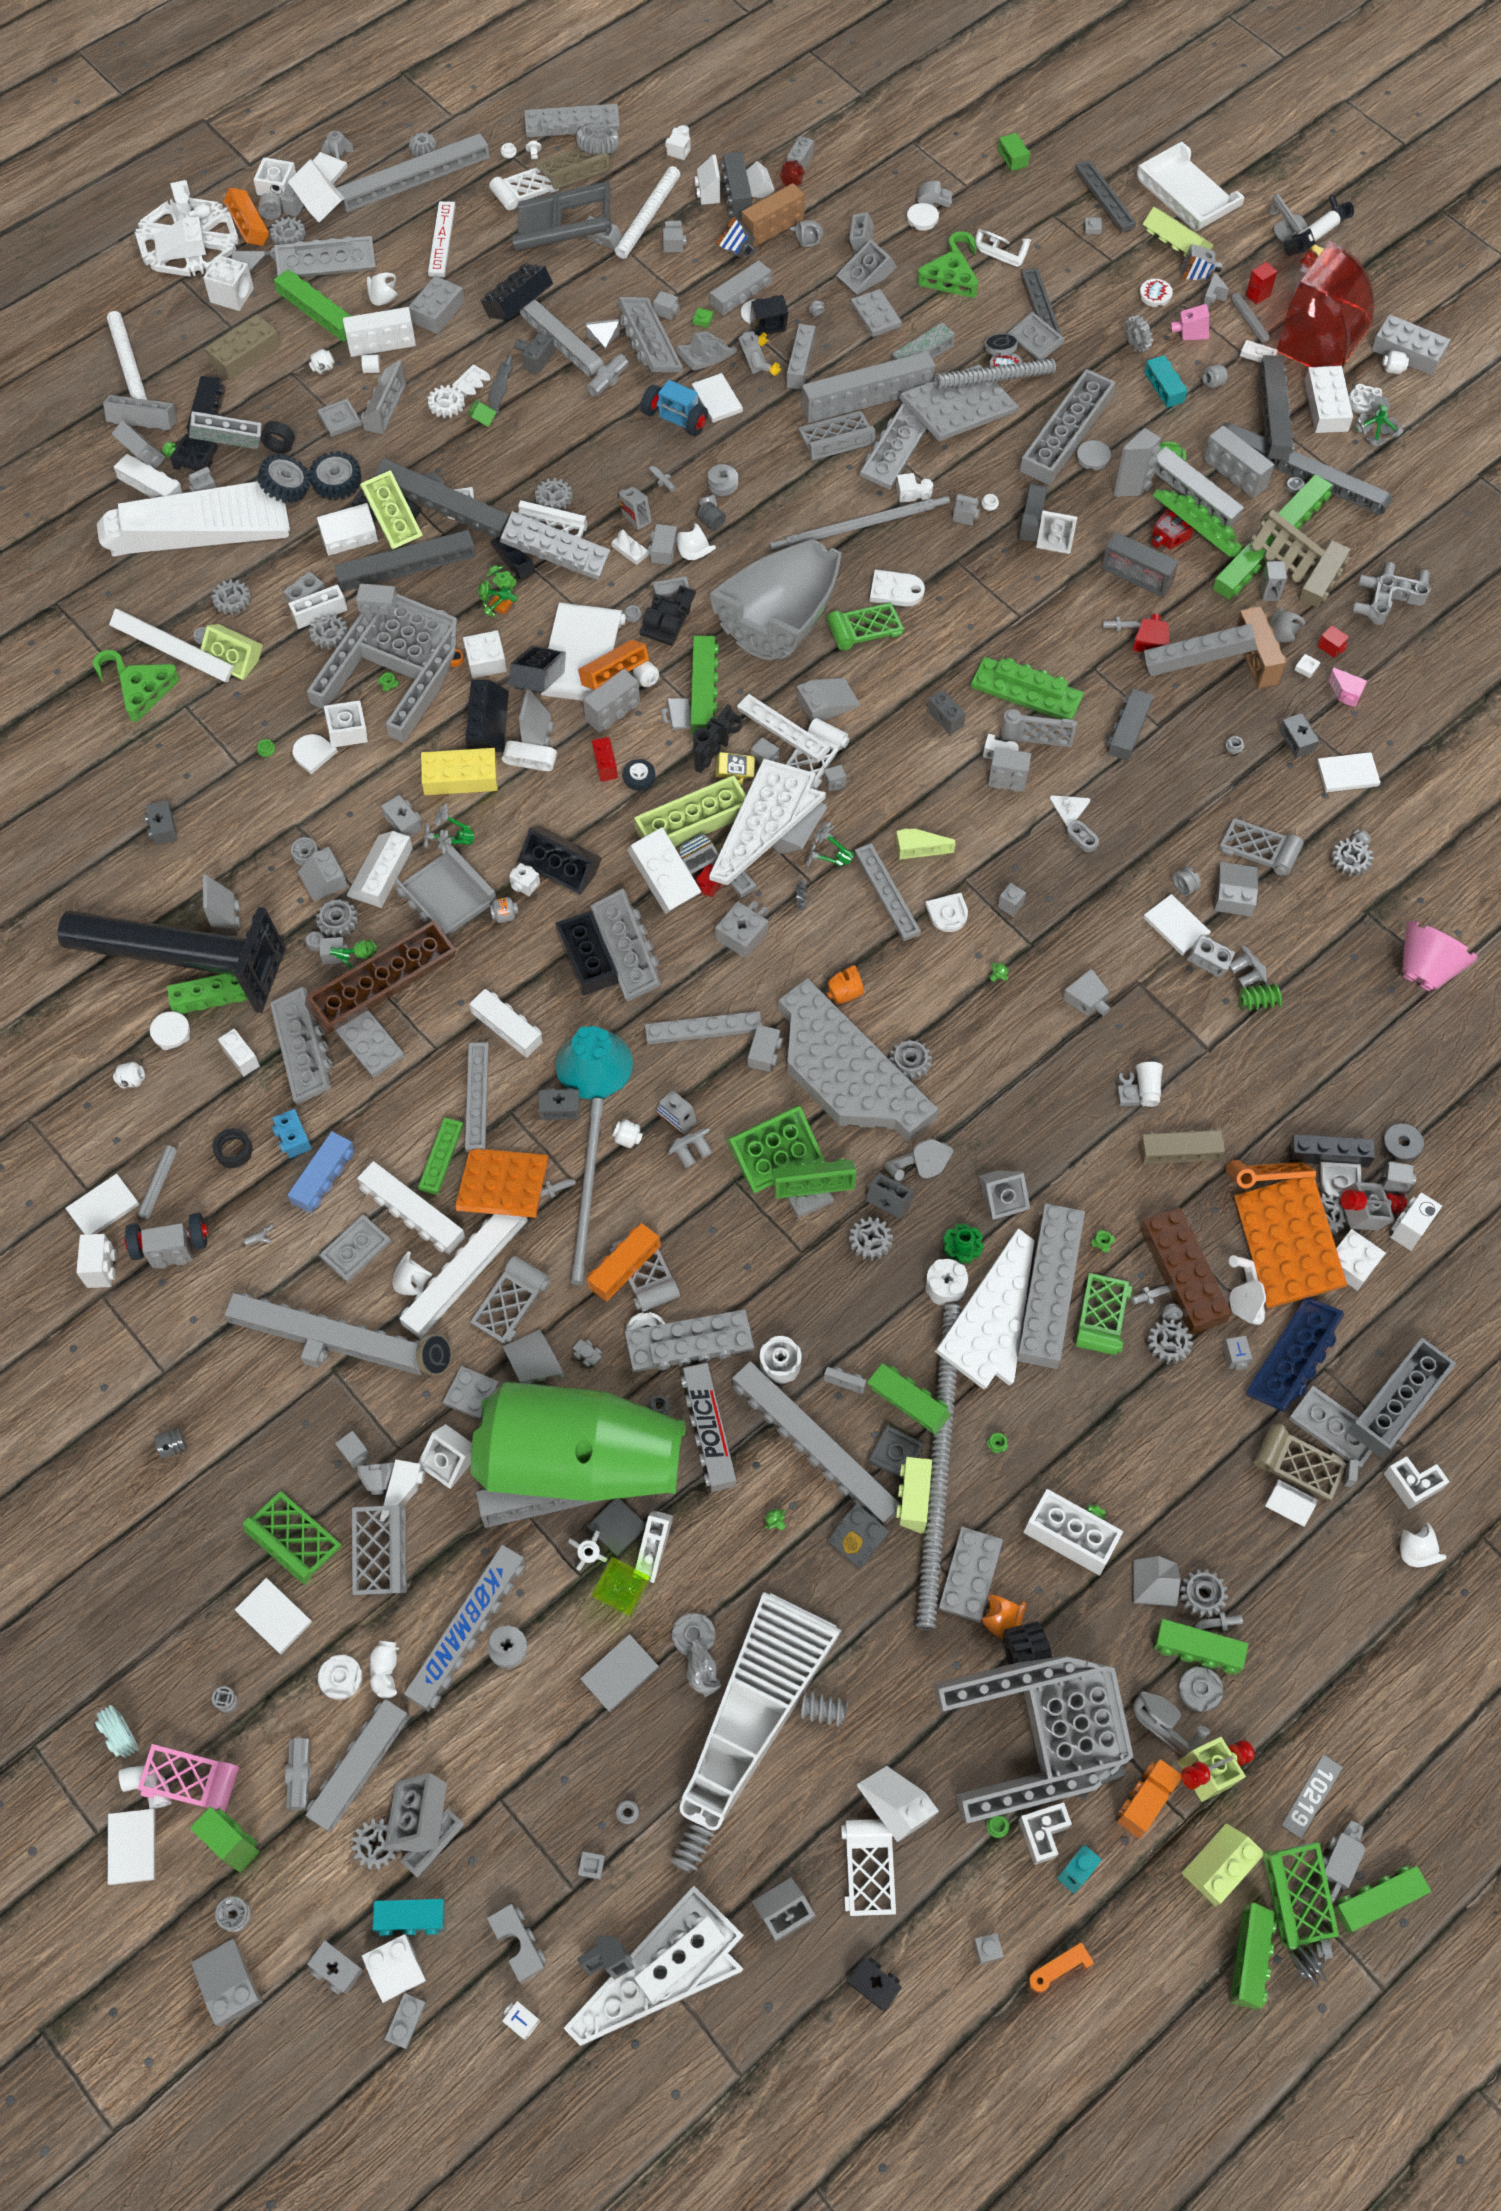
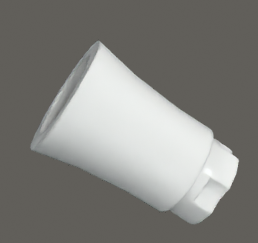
M1157 1062L1140 1063L1135 1068L1138 1077L1141 1105L1157 1106L1160 1103L1163 1065Z

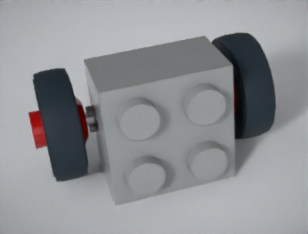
M201 1213L189 1215L188 1229H185L181 1223L141 1230L138 1223L126 1225L124 1243L131 1260L143 1259L145 1255L152 1268L161 1269L172 1264L184 1265L187 1262L193 1261L192 1244L196 1250L207 1247L208 1227Z

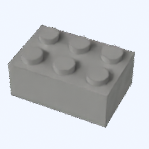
M434 276L409 305L412 323L439 334L465 303L463 288Z
M625 669L620 671L583 698L585 720L599 733L610 728L615 721L622 719L626 713L635 709L640 704L639 682Z

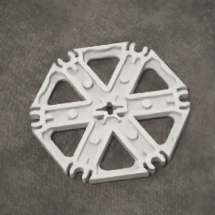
M189 198L192 208L200 204H207L211 210L208 217L200 219L205 248L221 250L220 256L229 257L232 251L236 250L235 244H238L239 239L227 207L223 209L222 204H219V202ZM170 199L171 205L168 204L167 200L140 220V223H138L139 229H136L135 234L143 261L147 266L150 264L152 270L191 277L190 272H192L193 276H196L195 272L198 270L204 274V268L207 272L215 261L216 257L210 262H205L202 259V255L186 257V267L177 268L166 266L165 264L169 260L157 262L156 249L152 252H147L145 242L149 239L154 240V235L171 226L154 223L165 214H171L174 223L183 218H189L188 213H180L178 211L177 205L172 199ZM224 222L227 224L230 233H217L210 230L219 223Z

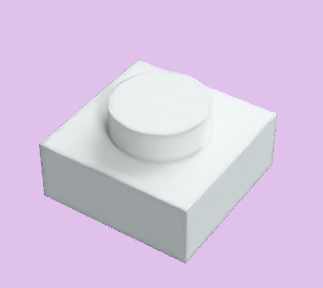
M1305 654L1296 665L1295 670L1311 678L1318 669L1320 662Z

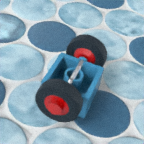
M668 380L663 388L654 384L650 385L642 398L641 412L643 414L653 416L659 408V417L686 428V432L692 436H698L707 421L708 409L698 404V392L671 380Z

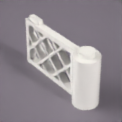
M537 168L505 179L495 177L489 183L490 190L507 210L515 209L519 201L559 190H555L552 185L545 184V182H552L546 176L537 175L540 173ZM528 177V178H532V179H531V181H529V180H524L523 178ZM534 180H541L542 183L534 182ZM515 182L518 183V185L515 186L511 185L510 183ZM521 184L528 185L529 187L524 188L520 186ZM532 186H533V187H537V188H540V189H538V190H533V189H531V188H532ZM518 191L524 192L526 194L520 196L518 194Z
M815 718L810 724L808 733L827 744L833 751L820 760L823 765L820 769L813 770L812 763L816 761L810 759L809 756H807L808 760L798 762L796 757L799 754H804L798 749L794 751L786 765L799 768V766L809 764L811 769L809 772L817 774L811 789L817 790L822 782L820 778L824 773V769H827L839 750L846 748L850 739L848 738V733Z
M881 1819L846 1820L845 1825H841L842 1839H846L848 1863L849 1897H845V1911H850V1916L896 1914L892 1834ZM888 1847V1858L881 1864L872 1854L877 1848ZM861 1848L868 1855L860 1865L852 1859V1849ZM865 1848L874 1849L869 1853ZM869 1858L880 1866L872 1877L861 1868ZM887 1862L889 1866V1871L884 1867ZM852 1863L857 1867V1869L854 1872ZM881 1869L889 1875V1882L884 1888L873 1879ZM858 1870L869 1878L861 1889L853 1883V1876ZM871 1881L881 1890L873 1901L863 1892ZM888 1886H890V1895L885 1891ZM854 1888L858 1891V1893L855 1896ZM861 1893L870 1904L864 1911H855L854 1900ZM882 1893L890 1899L891 1910H881L875 1904V1901ZM873 1905L877 1910H869V1908Z

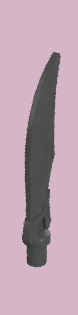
M508 355L506 360L500 364L499 372L490 390V406L496 411V415H499L500 402L507 390V379L513 370L511 363L514 358L511 355Z

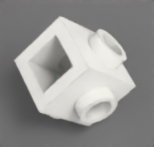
M520 863L517 868H513L510 872L511 887L515 891L522 892L529 897L540 884L539 873L535 872L530 866Z

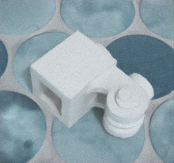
M688 126L674 127L670 138H667L665 143L667 155L685 160L691 150Z
M914 473L897 475L896 489L899 502L916 501L917 498L928 500L932 494V481L923 479L921 484L916 483Z

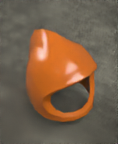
M989 1594V1611L981 1620L993 1635L1003 1639L1004 1629L1021 1625L1026 1603L1022 1601L1018 1605L1000 1596Z

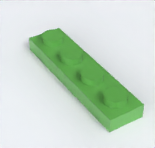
M448 1118L443 1119L418 1187L420 1191L435 1195L439 1194L464 1126L463 1122Z

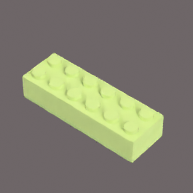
M733 775L634 817L635 830L640 839L663 827L673 846L677 847L688 842L692 837L708 834L735 822L746 794Z

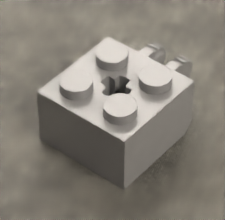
M755 900L748 908L737 902L715 928V939L744 958L750 955L768 932V920L764 918L768 909L763 907L758 913H755L754 911L759 904Z

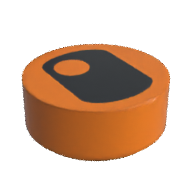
M455 649V654L450 664L451 667H457L463 663V654L460 650Z

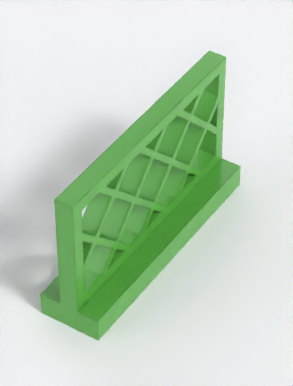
M281 1491L251 1519L247 1518L243 1522L244 1532L304 1586L311 1580V1576L342 1547L334 1537ZM281 1499L287 1504V1510L274 1511V1505ZM287 1515V1525H274V1516ZM289 1515H300L302 1517V1524H289ZM262 1516H271V1525L262 1526L257 1521ZM305 1528L317 1530V1537L305 1538ZM287 1529L286 1539L275 1538L274 1530ZM289 1529H302V1538L289 1539ZM317 1542V1552H304V1543ZM320 1542H330L334 1545L329 1551H320ZM289 1543H302V1552L292 1553L289 1550ZM317 1556V1563L310 1569L304 1563V1557Z
M1313 1842L1283 1850L1263 1852L1282 1946L1293 1950L1297 1949L1300 1945L1320 1941L1321 1938L1325 1940L1338 1937L1339 1933L1320 1843ZM1314 1849L1316 1857L1310 1865L1302 1858L1307 1850ZM1292 1855L1296 1858L1290 1870L1284 1867L1282 1856ZM1300 1862L1309 1867L1303 1879L1294 1874ZM1313 1871L1320 1875V1882L1316 1888L1307 1883ZM1292 1876L1301 1881L1295 1893L1291 1892L1287 1885ZM1305 1885L1314 1890L1308 1903L1299 1897ZM1318 1894L1325 1899V1905L1321 1912L1312 1906ZM1297 1899L1306 1905L1300 1916L1294 1914L1292 1908ZM1310 1908L1319 1914L1313 1926L1304 1921ZM1323 1918L1330 1922L1331 1931L1322 1933L1317 1930ZM1301 1923H1304L1311 1929L1306 1937L1299 1939L1297 1930Z

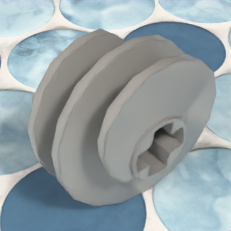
M726 464L713 466L708 472L710 491L717 496H727L735 492L738 487V473L736 470Z
M501 1626L497 1628L489 1638L488 1653L490 1658L496 1665L502 1668L517 1666L527 1654L526 1638L516 1627ZM510 1643L512 1648H508L505 1651L503 1646H507Z

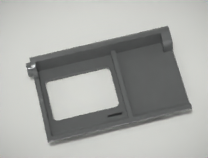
M609 181L519 201L518 234L513 235L515 250L521 251L609 231L611 227V189ZM603 201V215L601 217L561 226L563 210Z

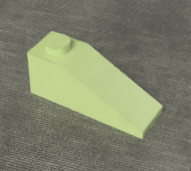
M902 829L896 833L899 860L954 853L956 842L954 839L918 829Z

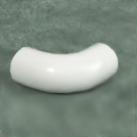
M145 1766L128 1767L119 1770V1781L123 1792L138 1788ZM154 1772L146 1777L143 1786L154 1788L161 1784ZM160 1774L163 1782L166 1781V1779ZM163 1786L157 1789V1790L165 1791L164 1788H163ZM155 1795L154 1799L148 1798L149 1808L155 1809L168 1806L172 1803V1800Z

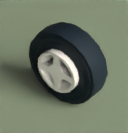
M632 760L624 767V783L632 790H646L655 781L654 767L646 760Z

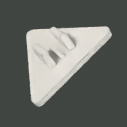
M1050 796V801L1066 827H1068L1071 821L1077 820L1090 803L1089 798Z

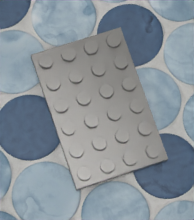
M979 364V365L973 366V367L968 368V369H965V370H970V369H973V370H974V369H979V368H982V367H981V365ZM932 381L900 394L902 402L938 441L1016 413L1019 408L995 381L945 389H937L935 382Z

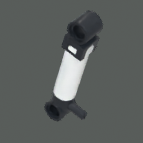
M1329 195L1328 198L1332 210L1306 229L1291 236V239L1286 240L1284 243L1285 253L1288 256L1303 253L1306 249L1311 248L1322 236L1344 220L1353 217V204L1351 202L1338 204L1335 195Z

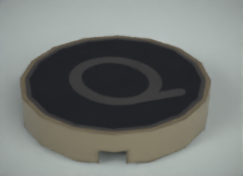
M426 1335L420 1340L419 1349L416 1351L417 1364L420 1370L428 1375L443 1374L451 1363V1346L443 1335Z

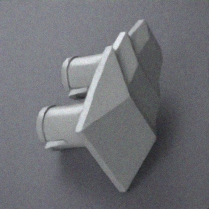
M1242 945V956L1230 963L1231 971L1235 974L1249 965L1253 971L1238 978L1240 985L1246 988L1257 981L1266 985V967L1260 963L1258 958L1248 948Z
M701 1129L694 1134L677 1138L666 1155L677 1153L684 1167L687 1168L696 1163L687 1148L688 1144L694 1143L702 1159L713 1153L704 1138L705 1134L710 1132V1129Z

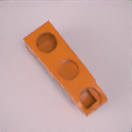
M1081 1942L1034 1971L1029 1977V1986L1036 1993L1044 1992L1049 1987L1050 1982L1077 1965L1081 1964L1085 1970L1093 1965L1094 1962Z

